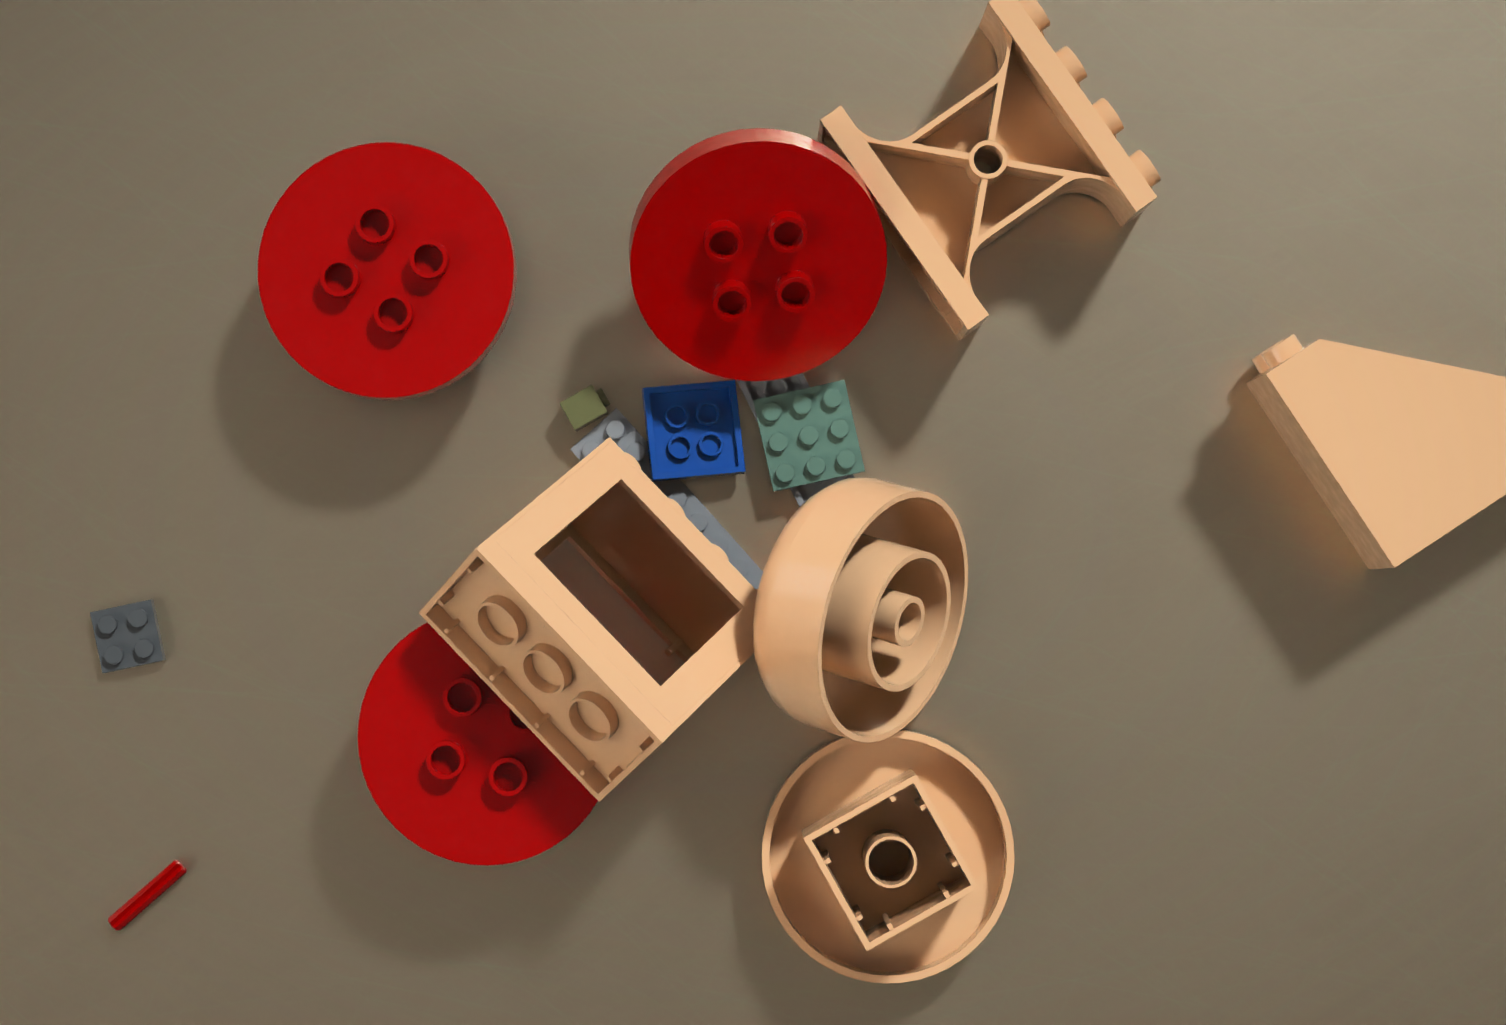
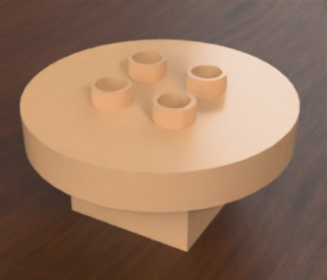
M901 729L891 737L872 743H862L845 737H839L806 757L786 778L771 804L765 822L761 851L762 872L771 906L783 928L793 941L814 960L839 974L866 982L886 984L910 982L935 975L955 965L977 948L992 930L1005 907L1011 889L1015 860L1014 840L1007 812L988 778L966 756L950 745L925 734Z

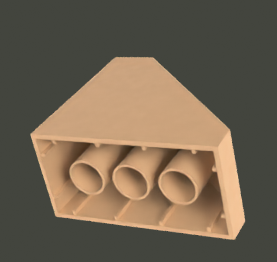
M1294 334L1284 340H1280L1252 359L1260 374L1248 381L1246 385L1368 569L1397 567L1506 495V377L1324 339H1318L1302 347Z

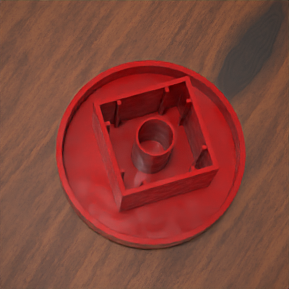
M769 128L739 129L712 136L692 145L671 160L648 186L638 204L630 232L629 261L631 283L636 302L647 325L656 337L680 359L700 370L723 378L740 381L777 380L806 372L823 364L847 347L861 332L873 314L883 290L887 268V245L880 215L869 189L854 168L835 151L807 136L790 131Z
M395 142L362 144L343 149L315 163L303 172L278 200L270 214L260 243L258 256L260 298L265 315L277 339L288 354L314 377L336 389L363 398L376 400L417 398L439 391L460 380L472 371L494 347L506 326L515 298L517 283L515 249L505 219L492 197L468 171L454 161L429 149L411 144Z
M428 622L409 633L395 645L375 671L362 702L358 723V751L362 772L367 787L384 816L400 833L420 848L436 856L469 865L489 866L518 862L536 856L564 840L579 827L597 804L598 800Z

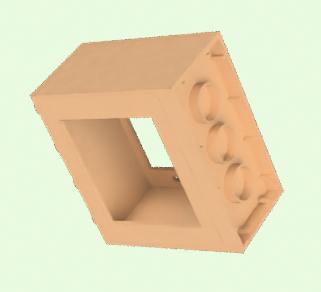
M609 437L481 543L421 609L419 614L600 802L754 653L753 621L758 589H755L729 562L726 553L719 546L711 543L685 516L682 507L675 500L668 498L641 470L638 461L629 453L624 452ZM566 539L668 644L669 647L665 649V654L670 656L675 652L685 662L661 686L541 562Z

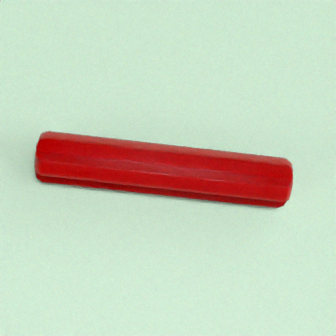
M179 860L169 864L108 918L110 925L116 931L123 929L186 873L185 866Z

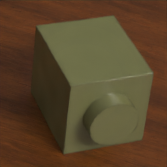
M590 385L560 402V405L577 432L609 414L605 407L610 405V402L602 388L596 391L593 385Z

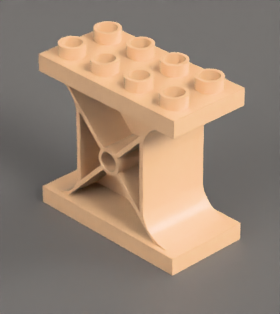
M991 0L988 2L979 27L995 49L998 62L997 74L911 136L898 141L874 139L855 126L841 105L820 119L818 141L840 155L860 175L875 201L885 236L959 341L979 328L989 316L975 296L970 282V263L972 257L977 252L1056 197L1067 193H1082L1098 199L1106 205L1120 227H1123L1140 215L1157 198L1152 190V186L1161 181L1156 168L1141 150H1137L1128 156L1117 141L1116 134L1123 130L1124 126L1109 102L1101 98L1091 104L1083 93L1079 82L1084 80L1087 74L1073 51L1069 47L1064 46L1057 52H1054L1047 42L1043 30L1050 26V21L1037 0ZM974 163H987L992 168L993 173H982L976 168Z

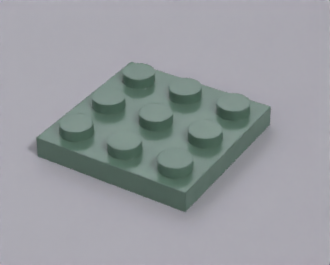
M845 380L753 400L773 492L865 472Z

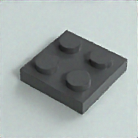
M153 599L90 612L102 673L166 660Z

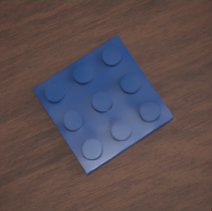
M735 380L645 387L642 389L652 482L736 475L746 472Z

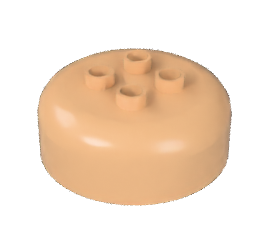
M856 477L838 481L818 491L793 514L776 540L765 565L757 593L753 621V646L759 675L772 700L784 713L805 725L854 741L872 743L884 740L899 732L923 709L938 687L950 663L961 631L967 600V549L962 528L950 506L937 495L880 479Z

